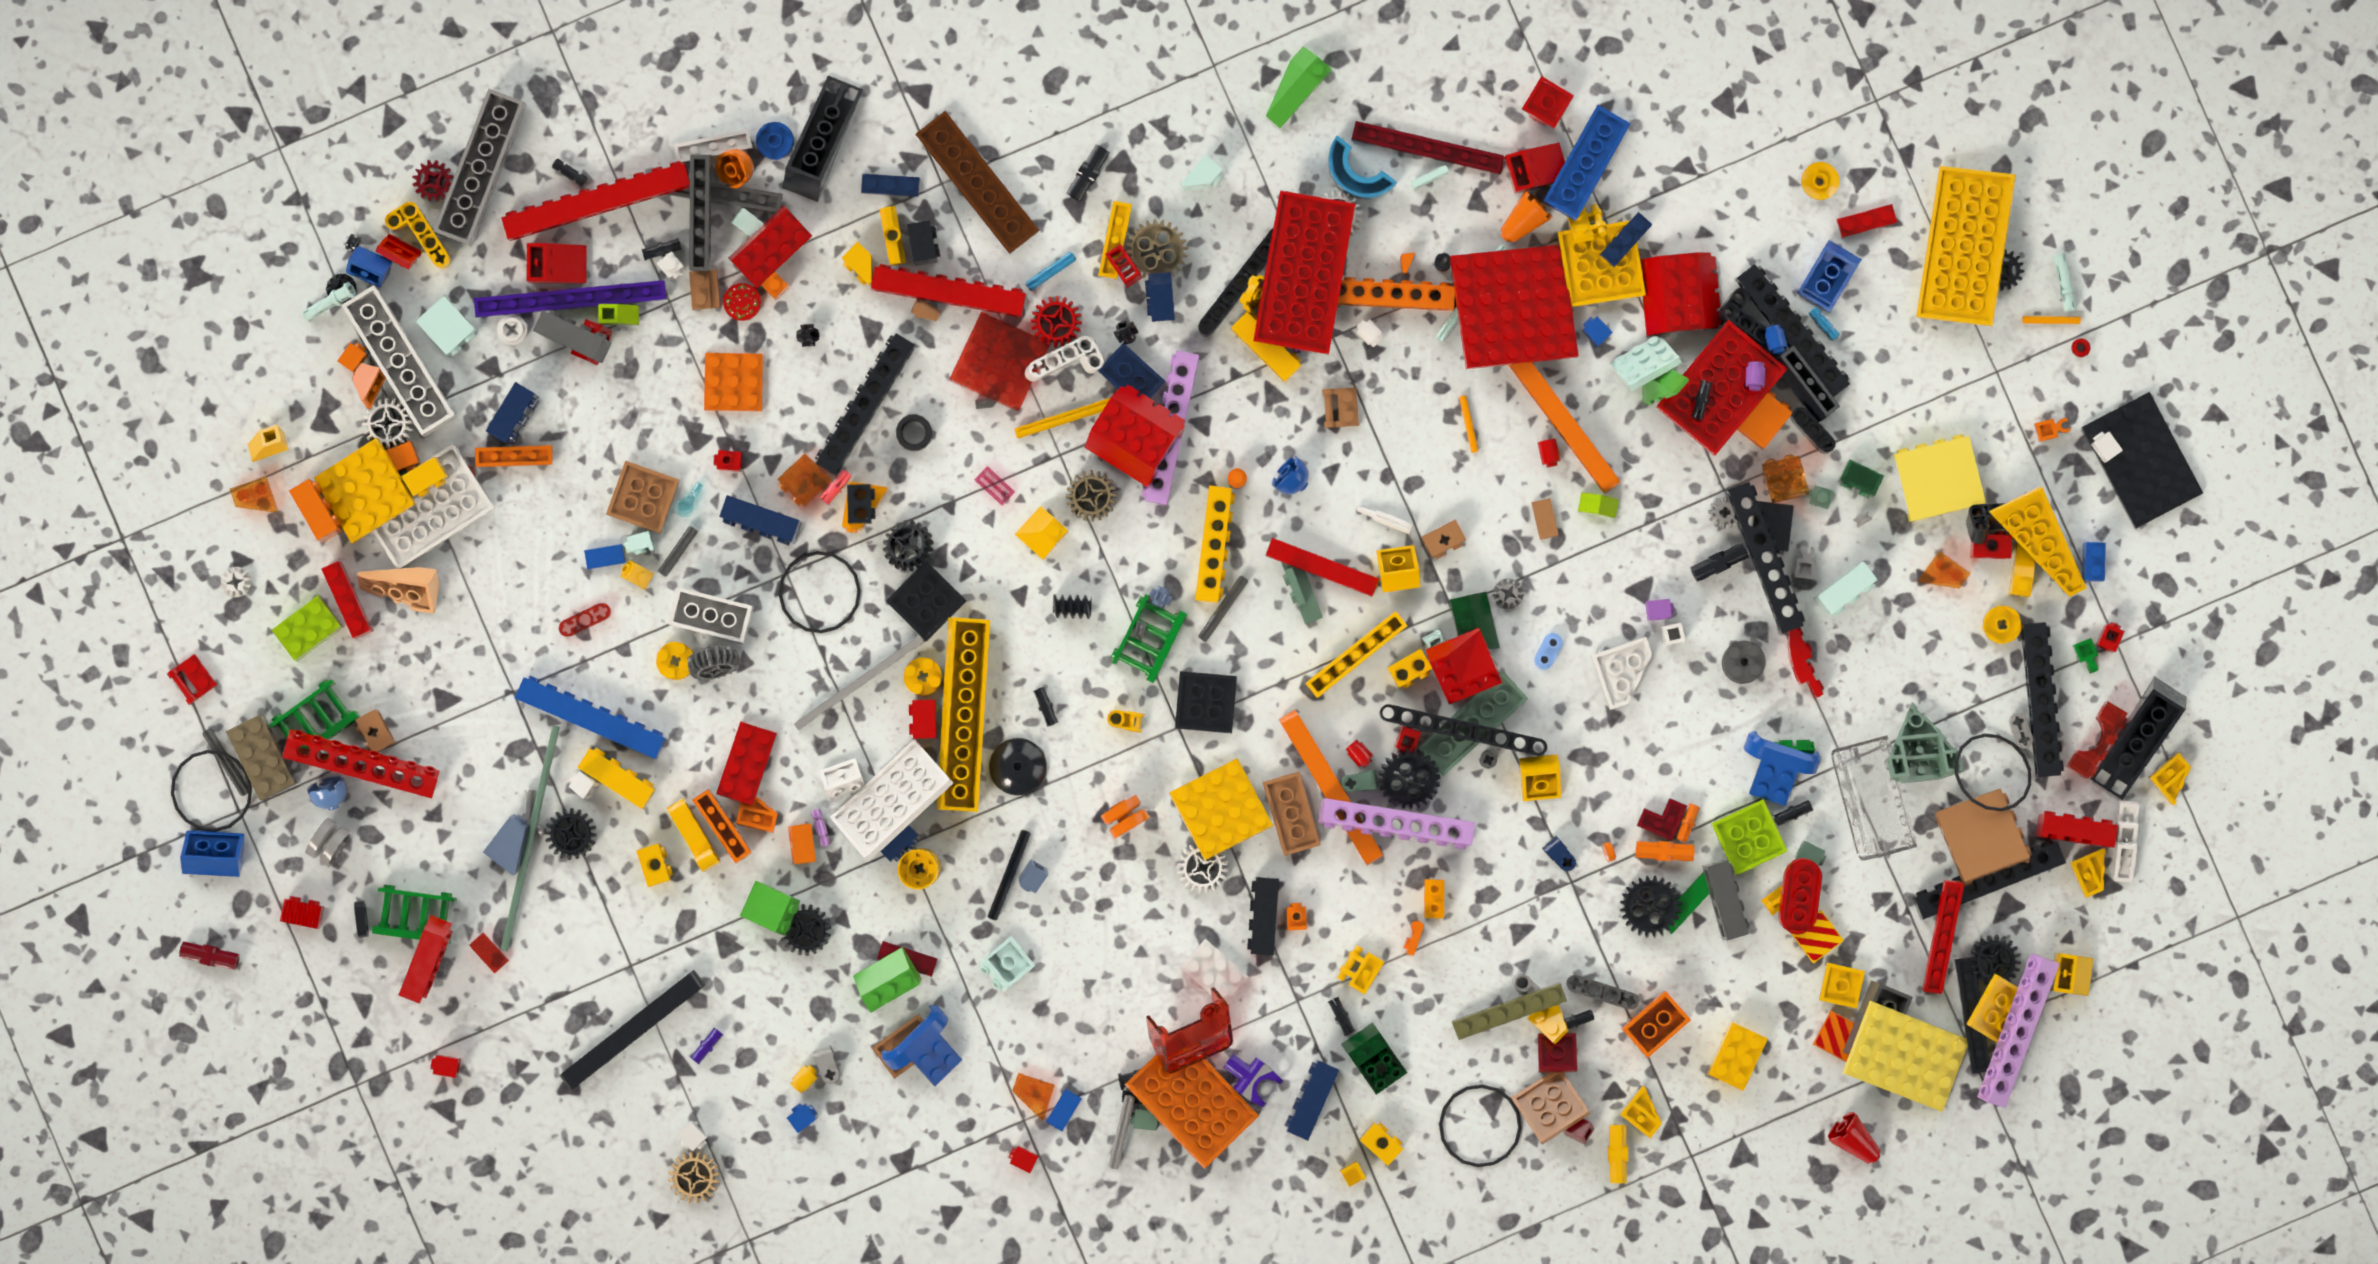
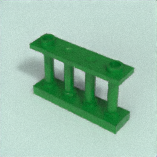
M1145 594L1144 597L1140 596L1136 604L1138 610L1119 649L1115 648L1110 658L1113 659L1112 664L1114 665L1120 660L1144 672L1148 676L1146 680L1154 683L1187 614L1182 611L1179 614H1172L1148 602L1149 595ZM1143 608L1171 621L1170 623L1173 624L1171 630H1166V632L1149 623L1146 625V631L1162 638V641L1165 642L1162 649L1159 647L1156 649L1130 636L1138 620L1141 623L1145 622L1139 619ZM1126 643L1153 655V658L1156 659L1154 665H1145L1123 654L1122 651Z
M326 679L318 685L319 689L283 715L279 713L271 719L273 722L269 726L271 728L279 726L287 738L290 728L284 721L294 714L307 734L319 735L324 739L330 740L361 716L357 711L351 712L346 709L331 688L336 682ZM324 692L341 714L340 717L342 719L337 723L331 721L315 699ZM307 704L312 706L326 726V731L321 735L315 732L300 711ZM302 745V747L305 749L309 748L308 746Z
M384 884L383 888H378V892H385L381 922L378 923V926H373L372 934L420 940L428 920L430 899L442 900L439 918L447 921L449 901L457 902V898L452 897L453 893L441 892V895L395 890L394 885ZM392 893L404 895L400 925H397V928H390V924H388ZM411 896L423 897L419 928H416V931L409 930V926H407Z

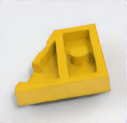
M2105 848L2069 862L2085 898L2104 890Z
M1642 1085L1620 1115L1647 1137L1651 1138L1662 1125V1122L1646 1088Z

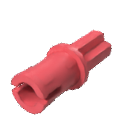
M842 470L836 479L829 483L830 486L819 498L830 505L835 496L842 492L841 489L849 481L851 474L846 470Z

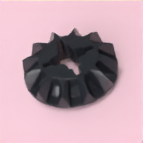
M340 273L333 275L327 281L326 292L328 296L333 288L339 287L340 281L343 286L344 283L349 282L357 292L356 283L349 275Z

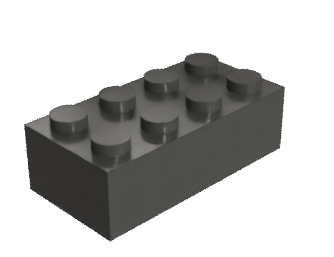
M1871 980L1843 1052L1850 1054L1870 1001L1906 1015L1913 997Z

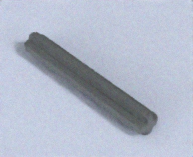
M1239 576L1198 635L1199 639L1207 642L1248 583L1245 577Z
M207 729L202 733L212 750L227 753L212 729ZM215 754L241 796L247 795L249 788L232 760L223 755Z

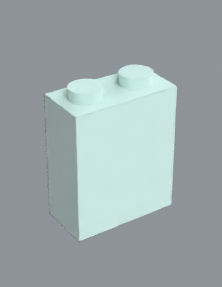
M445 296L440 298L416 320V323L447 356H455L462 349L460 346L465 342L469 343L472 341L477 332Z

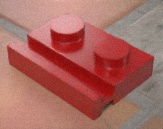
M390 233L381 241L375 251L384 258H388L408 270L422 254L421 250Z

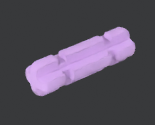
M820 809L811 812V816L815 820L814 825L817 835L820 837L821 847L828 846L831 842L830 838L827 837L828 832L824 819H822V812Z

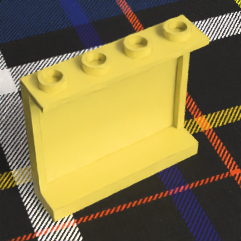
M1964 434L1953 436L1951 441L1946 442L1944 438L1934 441V445L1927 446L1926 443L1916 445L1914 450L1908 451V447L1896 450L1897 454H1894L1893 458L1896 461L1909 513L1907 515L1909 522L1970 508V506L1986 503L1969 436L1964 437Z

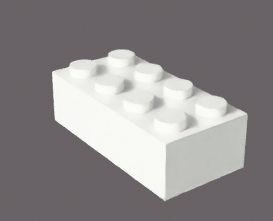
M678 587L668 624L745 644L754 607Z

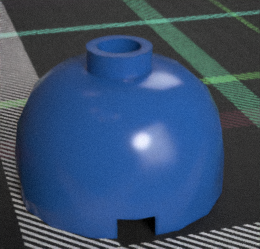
M1295 456V459L1291 457L1285 461L1277 471L1280 473L1277 479L1275 477L1272 479V486L1283 494L1291 495L1306 489L1309 471L1304 462Z

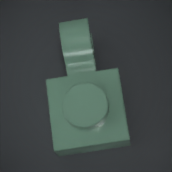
M1815 485L1813 490L1800 487L1798 495L1811 498L1809 504L1828 510L1834 491Z

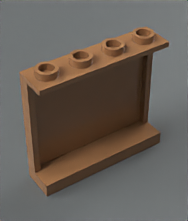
M2001 788L1974 798L1980 803L1991 807L2002 808L2010 804L2007 794L2002 793ZM1967 800L1936 812V821L1964 886L1970 885L1972 880L2024 861L2026 864L2029 863L2032 854L2029 846L2024 845L2022 840L2024 834L2022 829L2016 826L2015 821H2017L2013 810H1986L1971 802V800Z

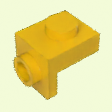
M628 560L622 567L620 577L646 590L654 573Z

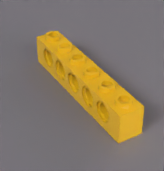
M1209 485L1195 601L1218 603V599L1222 600L1224 588H1220L1221 580L1225 581L1226 569H1222L1223 561L1227 562L1228 550H1225V542L1230 541L1231 531H1227L1228 523L1232 524L1233 512H1229L1230 504L1234 505L1235 493H1232V488ZM1223 502L1226 508L1224 511L1218 512L1215 510V504ZM1214 521H1221L1223 529L1215 531L1212 527ZM1212 540L1220 541L1221 547L1218 550H1213L1210 547ZM1212 558L1219 562L1216 569L1208 567L1207 563ZM1207 578H1214L1216 586L1208 588L1205 585Z
M1395 611L1305 684L1316 698L1320 697L1404 630L1407 624Z

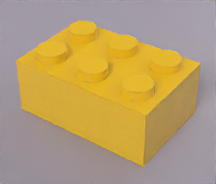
M1730 1022L1707 1074L1744 1091L1768 1038L1734 1022Z

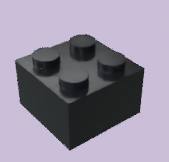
M930 220L907 224L915 266L937 263V257H941L938 243L935 244L934 239L937 238L935 225H931Z

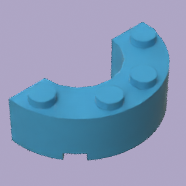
M1339 136L1335 137L1329 151L1328 166L1333 181L1344 193H1349L1351 197L1357 199H1376L1386 195L1397 185V182L1384 171L1370 178L1355 174L1348 162V155L1352 147Z

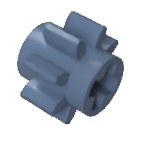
M1159 585L1157 589L1152 588L1149 595L1152 598L1151 603L1163 609L1165 604L1170 606L1173 597L1169 596L1171 591Z

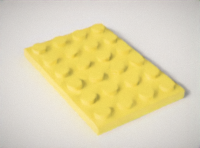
M1870 1001L1843 1074L1943 1112L1968 1047L1967 1039Z

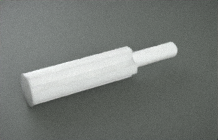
M1360 506L1357 507V512L1373 517L1374 521L1408 534L1412 531L1413 524L1378 510L1373 512Z

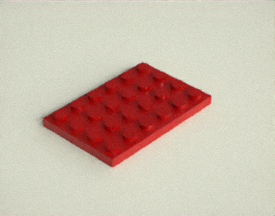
M1728 320L1684 372L1683 376L1689 379L1686 385L1676 395L1667 399L1664 397L1656 408L1708 452L1716 456L1786 372L1787 368ZM1749 362H1762L1766 368L1765 387H1762L1760 391L1749 390V387L1745 386L1746 367H1748ZM1706 380L1707 383L1710 381L1713 384L1710 389L1709 404L1706 405L1703 420H1696L1697 417L1693 419L1691 415L1695 405L1694 398L1698 394L1700 381Z

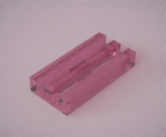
M988 466L974 479L1002 506L1015 493ZM989 472L1009 493L1006 494L985 474ZM983 477L1004 499L1001 500L980 479Z

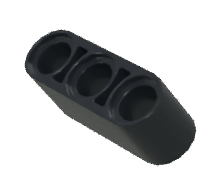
M1799 407L1795 409L1790 418L1800 432L1820 453L1828 454L1833 451L1836 443L1826 429L1806 408ZM1796 412L1804 413V421L1800 422L1795 418ZM1813 425L1818 429L1817 435L1809 434V426ZM1823 440H1828L1831 443L1829 450L1822 448L1821 442Z

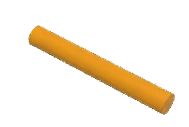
M2022 316V324H2080L2081 322L2079 316Z
M1460 396L1459 400L1471 453L1479 452L1467 396Z

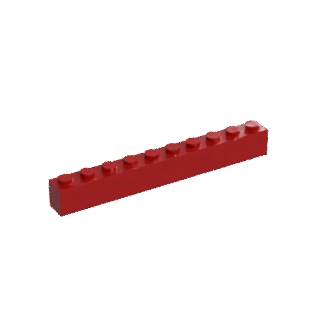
M681 161L670 163V167L664 169L662 166L653 168L651 173H636L633 175L634 178L626 180V177L619 178L611 185L603 183L597 185V189L591 191L587 188L578 191L579 194L571 196V194L563 195L560 197L561 200L553 202V199L546 200L538 207L530 205L524 207V211L518 213L516 210L505 213L506 216L501 217L507 240L514 241L690 188V175L687 165L681 163Z

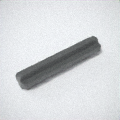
M692 526L687 528L659 568L658 572L665 577L668 576L696 536L698 531Z

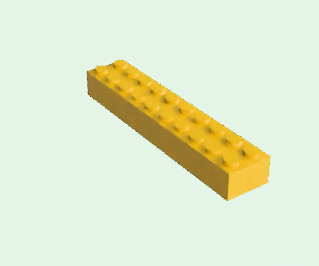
M948 618L939 767L952 780L953 784L936 799V810L978 812L990 620Z

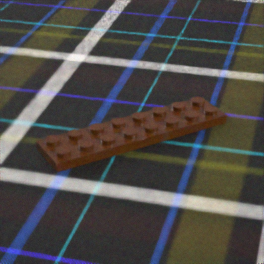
M946 111L915 134L1009 254L1040 231Z

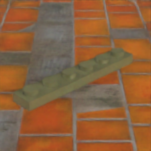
M1559 982L1453 1020L1452 1025L1458 1040L1567 1002V999Z

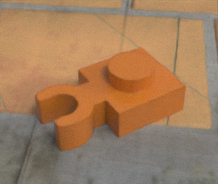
M2054 418L2034 423L2038 441L2042 442L2057 438L2058 431L2061 433L2069 432L2070 428L2063 429L2061 426L2068 419L2062 418L2056 424Z

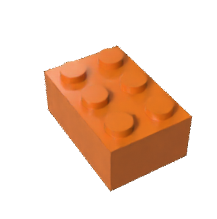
M308 479L290 489L289 492L317 541L324 543L343 532L339 518L331 511L332 506L330 502L323 497V490L319 483L317 484L316 481Z
M1662 991L1621 1029L1642 1054L1649 1058L1690 1022L1691 1019L1666 991Z

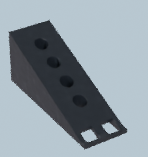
M827 76L786 165L783 181L784 189L816 202L819 201L863 89ZM831 80L840 83L837 94L826 90ZM849 87L858 91L854 101L844 97ZM834 113L836 116L830 117L827 114Z
M2154 676L2090 780L2123 800L2185 712L2187 697ZM2150 724L2152 727H2145L2144 725ZM2140 740L2142 741V743L2136 745L2133 743V741ZM2124 755H2129L2132 758V760L2129 762H2124L2122 760V757ZM2101 769L2110 774L2105 784L2095 779ZM2117 779L2127 785L2121 795L2112 790Z

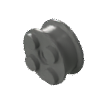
M1738 641L1726 649L1722 657V669L1725 675L1731 681L1739 684H1747L1759 678L1766 665L1764 652L1757 644L1751 641ZM1741 659L1746 660L1745 666L1741 664Z

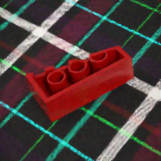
M2044 811V814L2038 815L2035 837L2115 848L2118 825L2113 824L2112 820L2101 819V822H2095L2092 817L2082 816V819H2076L2075 815L2063 813V816H2057L2056 812Z

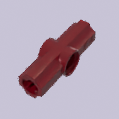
M183 941L179 950V957L198 961L199 964L212 967L219 966L236 970L240 960V954L220 950L218 947L205 944L199 945Z

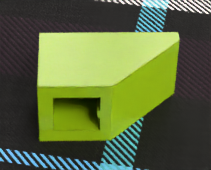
M598 304V323L600 325H639V306Z

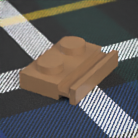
M717 269L689 272L692 310L720 308Z

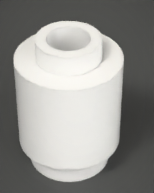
M1364 319L1357 325L1359 330L1356 333L1373 348L1384 338L1381 334L1382 331L1370 319L1368 321Z

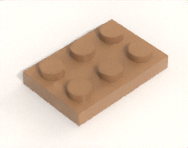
M920 1014L872 1047L894 1079L912 1067L914 1063L911 1061L901 1069L892 1070L881 1059L882 1051H891L896 1048L924 1021Z

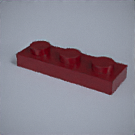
M882 941L877 959L880 960L900 949L901 946ZM903 947L917 972L932 977L938 958Z

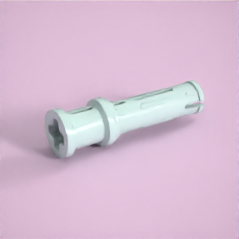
M346 282L340 289L332 290L325 299L303 310V318L309 322L330 308L341 306L344 301L356 296L354 287L349 282Z

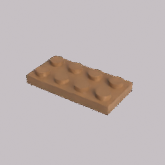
M1300 772L1262 782L1283 855L1286 856L1320 846V840Z

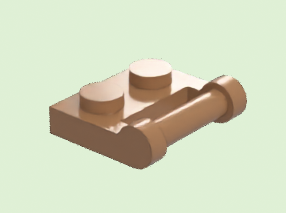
M1356 387L1323 389L1322 396H1324L1326 416L1324 428L1359 426ZM1332 395H1337L1339 421L1333 420Z

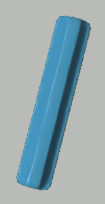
M1072 252L1067 253L1026 281V286L1030 291L1034 290L1075 262L1076 257Z

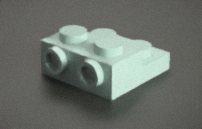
M1012 936L979 962L981 964V971L985 975L989 974L993 979V986L997 990L1001 989L1003 992L1035 967L1034 963Z

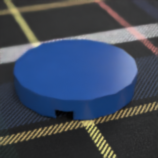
M771 122L764 124L759 129L756 135V145L758 151L764 157L770 160H780L791 153L794 146V137L792 131L785 124Z

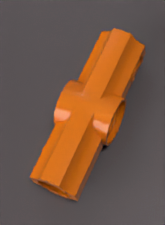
M1636 841L1635 858L1656 859L1658 861H1694L1695 849L1694 845L1674 844V842L1657 841V843Z

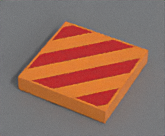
M1830 1010L1813 1045L1847 1062L1849 1054L1844 1053L1843 1050L1854 1022Z

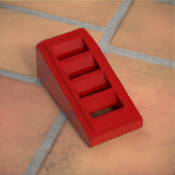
M1121 244L1105 253L1127 288L1143 278ZM1120 252L1123 253V255H1121V256L1118 257L1117 259H1115V260L1112 259L1114 256H1116V255L1119 254ZM1124 259L1127 260L1126 262H1124V263L1121 264L1120 266H1117V264L1120 263L1121 261H1123ZM1128 266H1131L1130 269L1126 270L1123 273L1121 272L1123 269L1127 268Z

